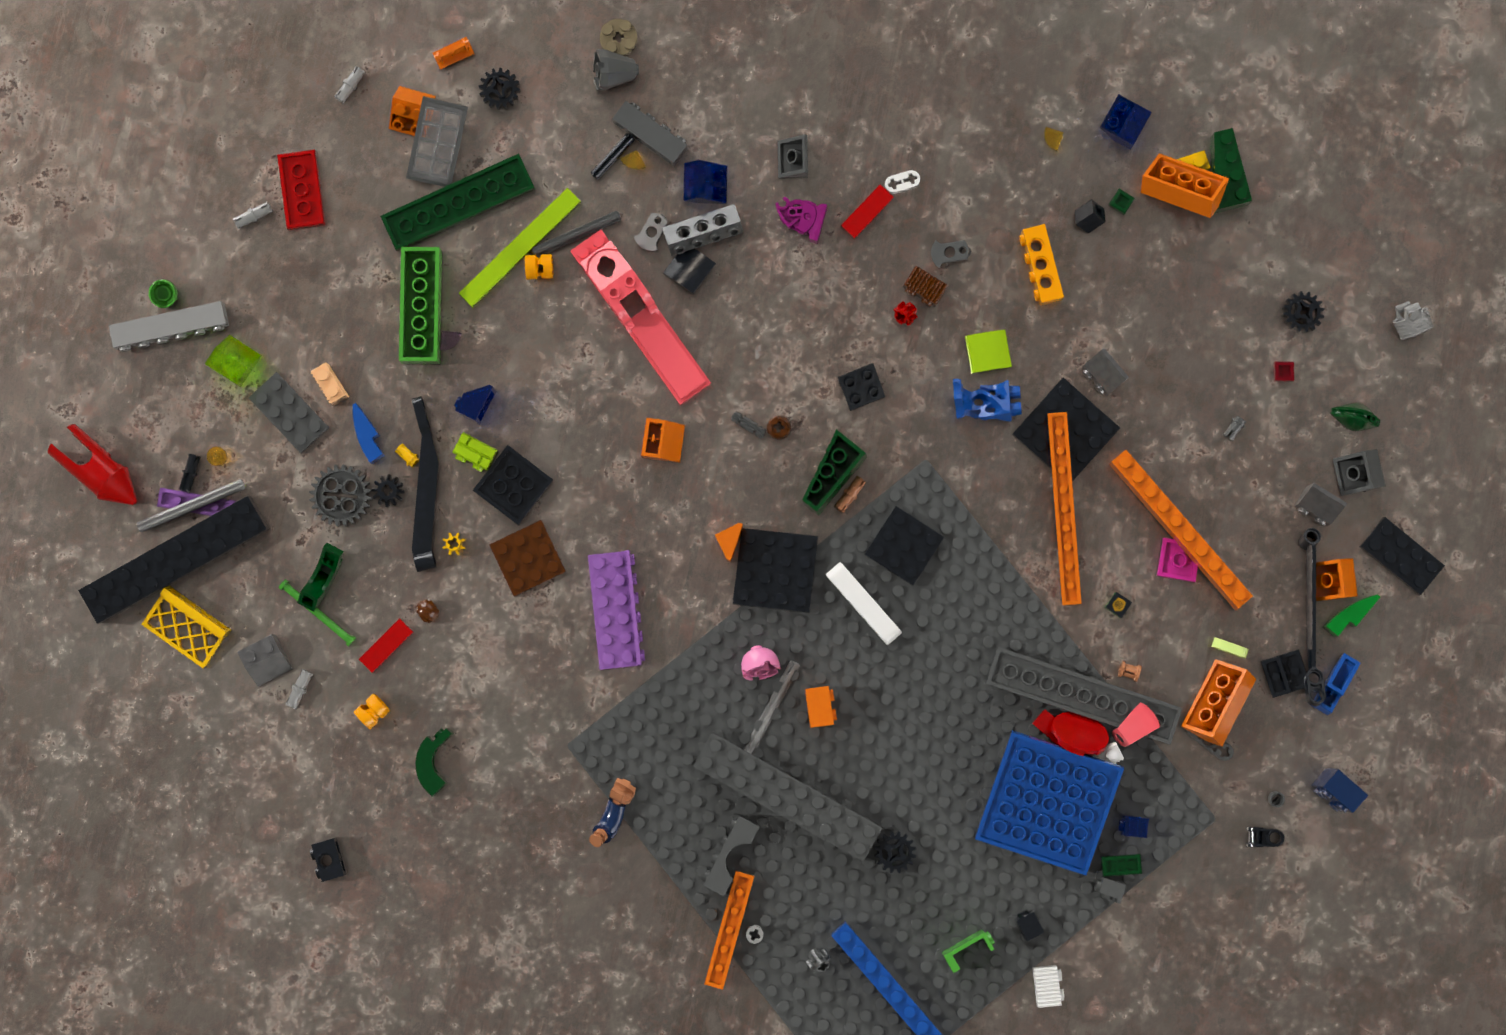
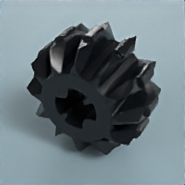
M390 474L387 475L386 480L383 476H380L381 483L374 481L378 488H372V491L378 493L373 498L379 499V505H382L385 501V507H389L391 501L396 506V498L400 501L403 500L398 495L405 493L404 490L399 489L404 484L402 482L397 483L398 477H394L392 480ZM387 486L393 490L392 493L389 492L390 495L388 496L384 492L385 488L388 489Z

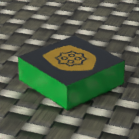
M1115 592L1105 608L1119 618H1122L1132 602L1118 592Z

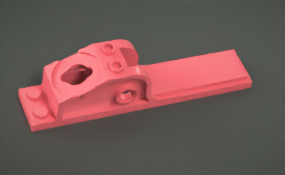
M601 229L570 251L679 405H682L711 384L710 380L664 318L646 287ZM603 257H608L615 262V269L610 277H605L598 272V265ZM636 291L646 308L630 318L620 301Z

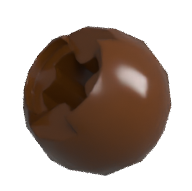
M774 416L768 421L767 432L772 438L781 440L790 434L791 424L787 418ZM778 423H781V426L784 427L780 432H776L777 430L773 428Z
M424 599L416 606V613L423 622L431 623L439 616V610L431 600Z

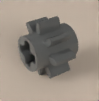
M815 948L808 953L809 960L806 963L813 972L816 970L824 972L829 968L830 963L828 961L831 960V957L824 948L822 950Z

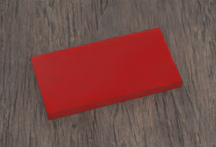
M316 150L278 154L287 230L325 225Z

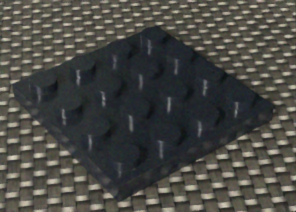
M1063 377L1012 435L1052 470L1047 413L1067 412L1073 482L1116 434L1120 427Z
M742 528L733 605L809 613L818 536Z

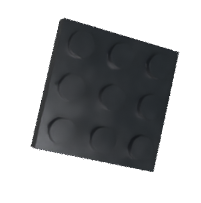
M507 445L473 491L519 526L553 482V479Z
M895 506L864 555L913 586L944 536Z

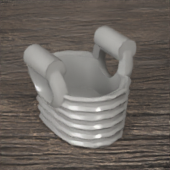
M1407 301L1395 307L1397 318L1393 323L1401 340L1412 338L1433 328L1429 309L1421 308L1418 302L1411 305ZM1401 312H1405L1404 318L1401 316Z

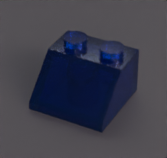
M487 385L463 393L462 397L459 396L454 404L456 407L455 411L459 415L480 425L497 392L496 389L491 385Z

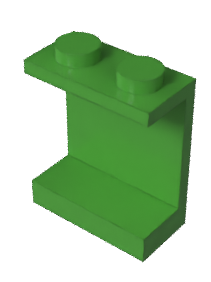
M981 929L941 952L953 973L960 970L953 955L978 940L983 939L990 951L995 950L992 946L995 942L988 931L985 933Z

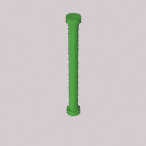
M285 579L278 588L286 591L298 601L300 593L289 585V581ZM318 608L314 612L307 609L346 641L348 647L355 641V636H350Z

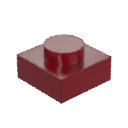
M1274 362V382H1293L1294 362Z

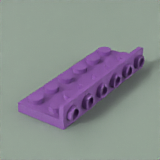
M630 550L588 555L599 668L603 670L640 666L642 661H645L644 649L640 650L643 634L642 630L638 631L641 615L640 611H636V604H639L638 592H634V585L637 584L636 573H632V566L635 565L634 554H630Z

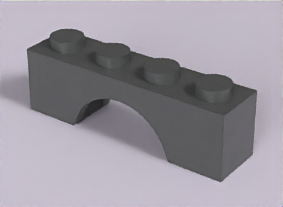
M740 815L737 819L733 818L728 827L732 829L729 836L724 835L720 843L723 846L721 852L715 853L711 861L714 864L711 871L707 869L702 878L705 881L703 886L725 896L733 880L726 866L727 855L737 845L751 844L760 827L759 825Z

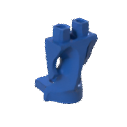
M953 379L957 419L970 416L975 419H999L1010 422L1012 421V416L1022 415L1021 402L1011 403V399L1021 398L1020 386H1009V380L997 385H980V389L970 392L963 388L961 379ZM980 399L983 401V404L978 406L974 401Z

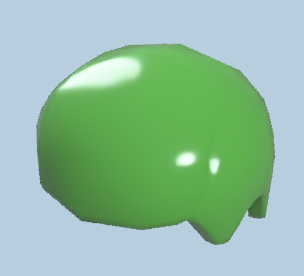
M161 279L153 282L149 288L148 296L151 303L155 306L167 308L172 306L177 300L178 291L171 281Z

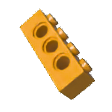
M1045 224L1023 229L1021 235H1019L1021 246H1025L1026 253L1024 254L1026 265L1029 264L1031 269L1029 279L1035 285L1036 290H1033L1035 301H1039L1041 306L1063 300L1064 295ZM1038 243L1041 250H1032L1031 244ZM1036 262H1044L1046 266L1045 269H1038L1036 267ZM1041 280H1048L1050 282V287H1042L1040 283Z

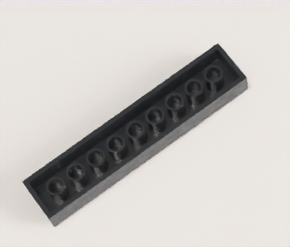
M246 496L78 591L96 623H103L270 528L253 498Z

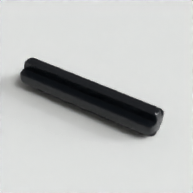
M626 133L591 171V175L595 179H600L634 142L633 136Z

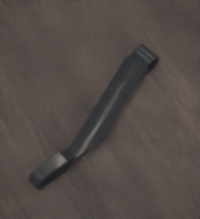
M422 396L412 398L417 423L422 435L412 553L417 572L437 567L432 551V538L439 461Z
M1315 528L1307 529L1299 539L1300 547L1306 550V641L1309 669L1304 676L1306 700L1311 706H1319L1326 698L1324 676L1316 668V545L1321 540V534ZM1307 537L1312 538L1313 542L1308 541ZM1310 674H1316L1319 681L1317 683L1311 682L1309 679ZM1317 692L1321 697L1320 701H1314L1311 698V693Z

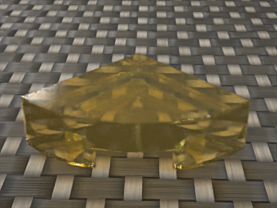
M1045 127V141L1052 150L1057 152L1063 132Z
M637 150L620 158L621 162L631 169L640 170L646 168Z

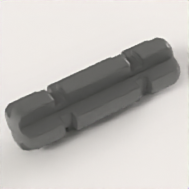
M736 411L731 417L733 422L739 423L741 427L749 432H754L759 438L764 437L766 429L762 426L759 427L757 423L749 418L743 417L741 413Z

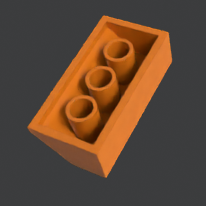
M1159 153L1142 176L1141 193L1211 218L1219 207L1229 178Z
M1215 659L1181 727L1207 742L1222 747L1256 678L1247 669Z

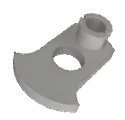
M658 213L650 214L640 234L634 235L636 243L641 248L648 251L659 250L657 243L663 233L662 227H666L668 224L666 216ZM657 217L662 219L661 223H658ZM651 226L657 230L655 237H650L647 233L648 228Z

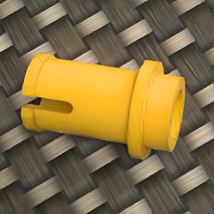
M404 443L395 450V453L407 462V466L414 467L420 460L418 455L413 454Z

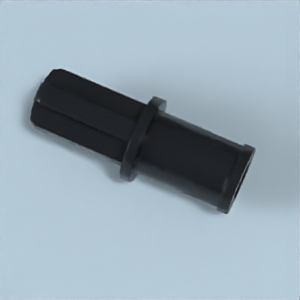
M188 454L185 469L182 470L183 476L179 490L190 492L194 477L197 476L196 470L201 458L200 456Z

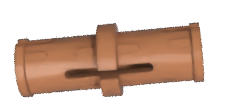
M856 476L850 486L844 489V494L834 507L841 513H844L850 503L857 499V494L866 482L861 477Z

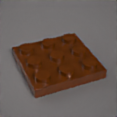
M542 520L489 544L514 597L566 572Z

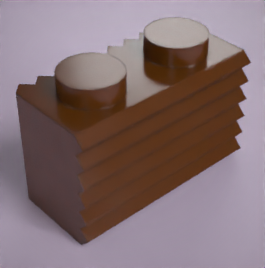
M915 266L903 287L908 295L920 297L922 299L921 302L926 306L931 307L933 305L936 307L948 285L925 270Z

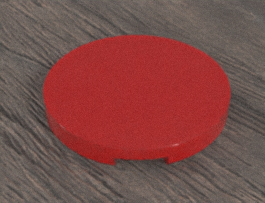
M1063 712L1057 715L1051 726V732L1058 740L1057 743L1067 751L1080 756H1084V754L1099 755L1104 752L1109 742L1108 732L1099 721L1073 712Z

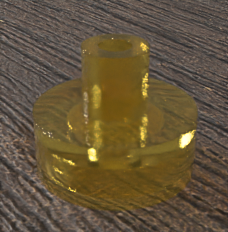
M212 447L207 452V460L214 466H221L227 461V453L221 447Z

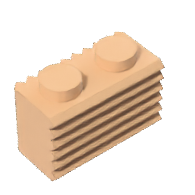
M325 362L311 371L313 378H315V381L331 405L336 406L349 397L328 363Z

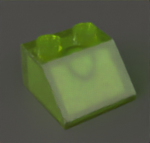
M228 335L215 347L205 364L241 387L262 355L231 335Z

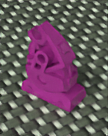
M787 197L782 198L786 202L784 207L779 206L778 202L775 203L781 222L789 230L793 229L800 235H809L810 242L818 244L827 212V204L817 206L815 203L807 200L795 199L789 201Z

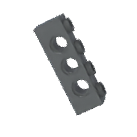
M735 204L662 227L671 256L743 233L741 220Z

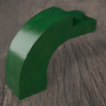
M329 543L323 546L318 564L300 592L298 604L313 612L317 609L340 569L344 551Z
M441 728L434 735L435 740L427 736L421 743L416 755L417 777L423 788L432 797L448 783L436 770L434 760L438 749L454 734L449 728L445 730Z

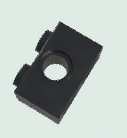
M337 837L311 845V858L316 860L317 867L315 872L317 878H321V882L347 875ZM325 855H329L332 859V863L329 866L323 863Z

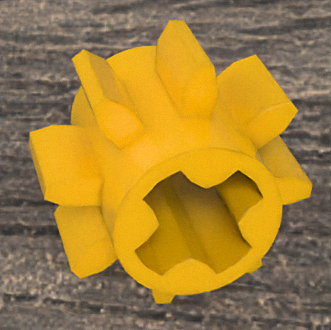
M449 533L448 539H442L446 542V546L442 548L449 549L448 555L456 552L459 556V550L466 549L462 546L466 539H459L460 533H457L456 536ZM455 539H457L456 542L459 545L458 547L454 546L452 549V545H450V542L455 541Z

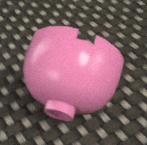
M760 645L752 647L743 656L741 663L742 674L746 680H753V677H759V680L776 675L778 669H781L777 655L771 649Z

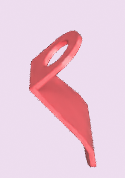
M1140 702L1120 726L1112 731V735L1117 743L1126 747L1158 729L1160 723L1154 712L1147 705ZM1117 734L1123 739L1124 742L1119 740Z

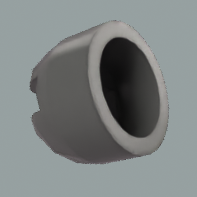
M1273 791L1268 795V801L1274 807H1281L1285 802V797L1282 793Z

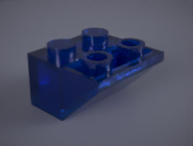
M1118 94L1100 128L1115 142L1131 150L1152 112Z
M703 160L684 163V201L726 204L727 166Z

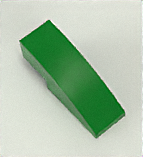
M1377 594L1351 603L1331 617L1323 628L1332 636L1337 637L1348 624L1351 627H1356L1379 600L1380 596Z

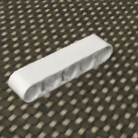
M841 562L825 574L886 645H889L902 633Z

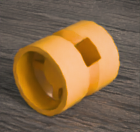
M543 254L539 258L536 255H525L526 280L538 279L539 276L542 279H553L552 254ZM539 264L543 265V269L539 270Z
M373 693L366 699V704H361L354 711V714L371 730L378 723V718L383 719L390 712V709Z

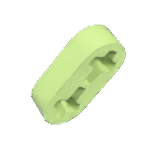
M1215 637L1211 646L1217 650L1246 659L1249 651L1245 647Z

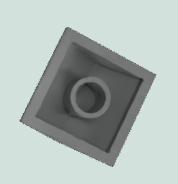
M806 134L778 141V178H808V141Z

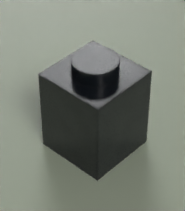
M1026 909L1017 914L1018 918L1015 921L1027 942L1045 933L1034 911Z

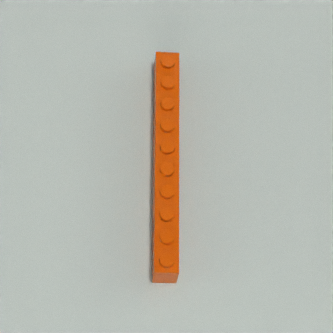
M1124 450L1111 461L1109 465L1235 611L1253 597L1127 450Z

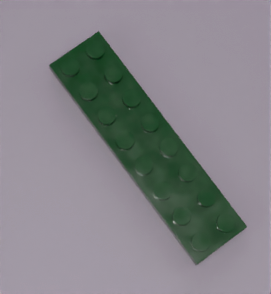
M518 153L385 213L380 217L395 250L399 251L401 247H408L534 190L535 187Z

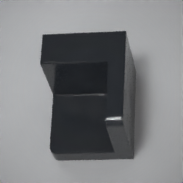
M1091 199L1075 210L1076 225L1087 233L1092 232L1106 222L1104 208Z

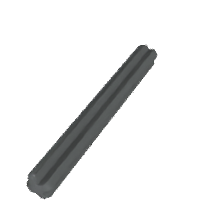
M618 211L611 212L532 248L533 253L539 258L543 254L550 253L600 229L621 221Z

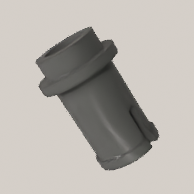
M1239 416L1232 418L1233 422L1223 433L1231 441H1234L1242 427H1246V421Z

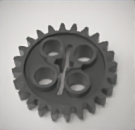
M344 464L341 469H339L338 465H334L333 471L330 467H327L328 473L320 471L322 477H315L318 483H311L315 490L309 491V493L314 495L309 501L316 503L311 508L318 509L316 512L317 516L323 514L322 521L329 518L328 524L330 525L334 521L337 527H339L341 522L344 526H347L348 521L355 524L354 518L356 517L361 520L359 514H367L364 507H370L366 503L367 500H372L371 497L367 496L372 490L366 489L370 482H363L366 476L362 475L359 477V470L353 473L354 467L352 466L346 470V465ZM335 480L337 482L336 488L329 490L328 483ZM350 482H355V490L348 492L347 485ZM342 491L346 495H357L358 498L341 497L340 500L336 496H325L324 493L340 494ZM329 499H333L335 502L334 507L331 509L326 507V502ZM348 501L354 503V507L350 511L345 509V504Z

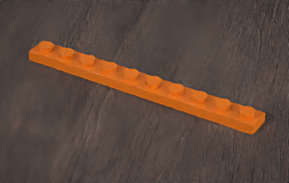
M1067 412L1047 413L1062 605L1082 604Z

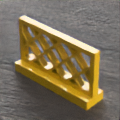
M171 586L164 587L160 597L141 625L204 669L225 637L232 630ZM163 600L170 603L171 611L162 613L160 604ZM171 613L173 625L164 626L162 615ZM175 613H184L186 622L177 624ZM153 616H159L161 627H153L148 622ZM198 623L201 625L202 633L193 635L191 624ZM187 624L189 635L180 637L178 626ZM174 627L176 638L170 639L167 637L165 628ZM213 634L219 639L215 645L208 646L206 635ZM203 635L204 647L195 648L193 637ZM190 638L192 649L185 650L181 645L180 639ZM205 649L207 657L203 662L197 658L196 650Z

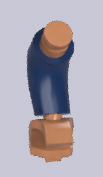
M624 778L616 779L610 791V798L599 823L593 828V834L589 838L593 846L600 847L603 843L610 842L617 835L623 820L625 806L631 802L636 792V788L631 785L630 781Z

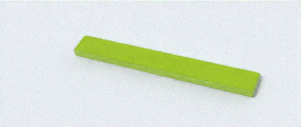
M566 188L459 292V295L473 308L581 201Z

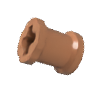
M1122 660L1118 677H1128L1137 682L1142 666L1127 664L1126 661Z

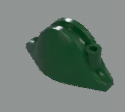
M1360 403L1333 407L1330 412L1336 420L1352 431L1367 430L1379 427L1380 419L1368 407Z

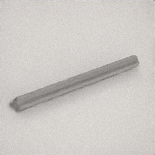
M239 479L137 522V528L140 532L154 528L244 490L245 484L243 480Z
M789 661L780 679L783 685L779 693L773 692L759 719L763 721L759 731H756L754 728L750 736L751 740L743 750L752 754L754 748L758 747L772 720L770 717L775 708L778 709L792 682L790 679L794 671H798L800 667L797 662Z

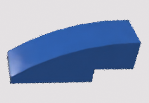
M355 403L353 404V421L356 435L368 461L374 464L385 456L374 441L380 435L360 406Z
M1343 653L1324 682L1326 693L1324 702L1319 706L1313 707L1326 715L1331 714L1340 697L1344 695L1361 663ZM1318 693L1314 701H1320L1321 697Z

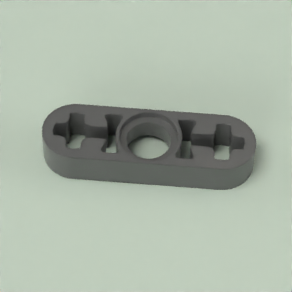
M1185 729L1189 736L1219 760L1227 761L1233 757L1234 750L1226 741L1221 748L1225 749L1227 747L1229 755L1221 757L1222 752L1218 748L1215 751L1212 750V748L1217 746L1216 744L1206 745L1202 738H1197L1195 734Z

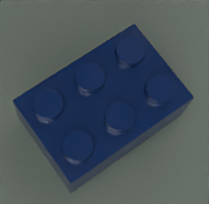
M1326 768L1311 785L1315 788L1313 792L1320 798L1327 799L1329 801L1328 805L1336 812L1354 813L1368 797V794L1339 769Z

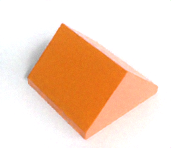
M737 523L715 534V538L727 562L731 563L743 528L742 523Z

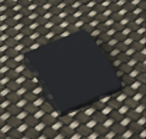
M694 248L682 254H677L663 274L694 294L716 263Z
M1299 649L1261 661L1272 698L1305 688L1304 676L1307 671Z

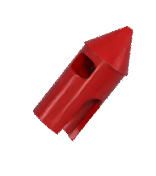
M71 424L67 428L74 437L92 452L89 462L84 465H78L53 444H50L48 454L96 495L98 500L129 505L137 503L128 467L112 460L111 455L76 424Z

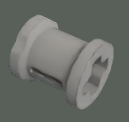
M759 925L749 926L746 931L747 940L753 944L761 942L763 939L762 928ZM755 929H757L760 937H755L754 939H752V934L749 932H754Z

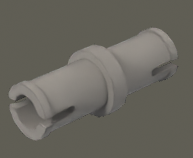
M355 66L349 77L343 80L344 84L334 97L344 104L352 91L357 89V84L366 74L365 71Z
M266 201L253 209L249 208L247 212L234 217L233 220L236 221L234 223L240 229L251 222H257L259 218L272 213L273 210L270 209L271 206Z
M304 669L301 670L296 684H293L291 687L293 690L285 703L287 706L297 709L303 694L307 692L306 687L313 676L311 672Z

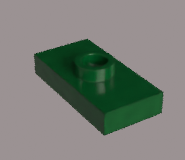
M1141 854L1101 857L1103 877L1142 874Z

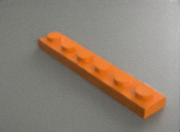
M740 871L735 872L704 985L722 990L724 988L754 875Z

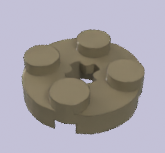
M613 19L602 26L600 44L603 49L627 56L635 48L638 41L637 32L628 20ZM616 34L624 36V38L621 39L620 43H618L617 40H613V37H616Z

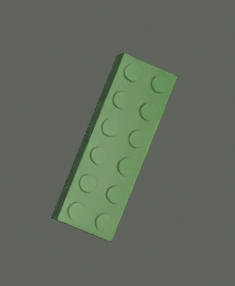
M401 247L399 361L402 364H440L442 250L440 247Z

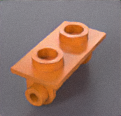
M467 37L433 52L440 70L475 54Z

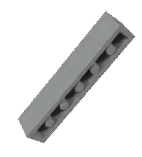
M222 301L112 324L109 325L113 348L120 350V352L130 351L131 347L138 346V348L150 346V343L153 342L163 344L169 342L168 339L176 338V340L187 338V335L190 334L195 336L204 335L208 330H213V332L222 331L224 327L229 326L225 304Z

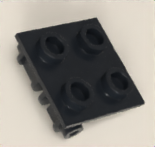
M873 363L838 377L839 385L843 390L850 411L886 397Z

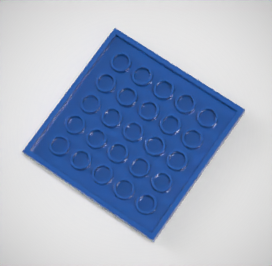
M1012 730L975 839L1087 875L1124 767L1086 754L1080 756L1067 751L1059 745Z

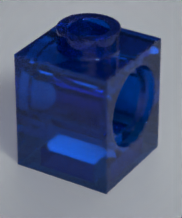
M1123 815V819L1119 820L1118 829L1121 831V835L1147 838L1149 819Z

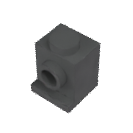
M1101 877V880H1097L1094 891L1102 893V898L1111 901L1114 897V901L1120 904L1126 885Z

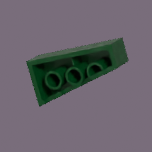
M1233 128L1214 132L1210 137L1211 172L1229 178L1219 207L1215 211V213L1247 206L1252 202Z
M837 429L802 499L804 505L818 516L867 458L866 452Z

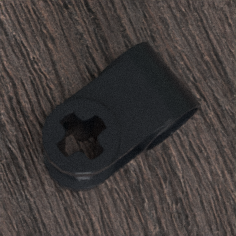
M1246 827L1248 831L1247 847H1278L1284 842V834L1280 830ZM1274 832L1279 835V840L1276 843L1270 841V835Z

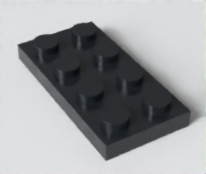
M1386 517L1381 519L1359 546L1418 595H1422L1445 566Z

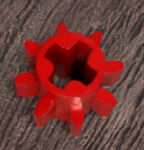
M902 301L893 309L895 312L894 318L901 325L906 323L909 326L918 318L916 315L917 308L911 302L905 304Z

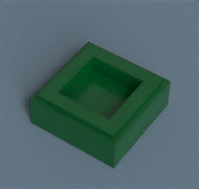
M1119 188L1110 201L1109 206L1125 215L1135 198Z

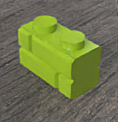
M463 432L452 453L456 455L455 459L462 463L469 461L473 463L472 468L482 472L483 469L489 470L498 454V450Z

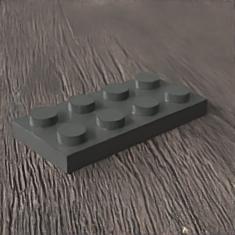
M277 372L249 397L257 408L301 454L329 429V426Z

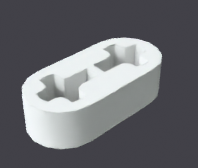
M914 170L892 175L886 179L885 189L890 194L914 189L919 185L920 175ZM909 175H912L913 178L916 177L914 184H911L910 181L904 183V181L909 178ZM891 180L894 183L901 182V184L896 185V189L888 186Z

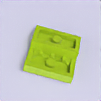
M1005 330L965 336L971 374L1012 367Z

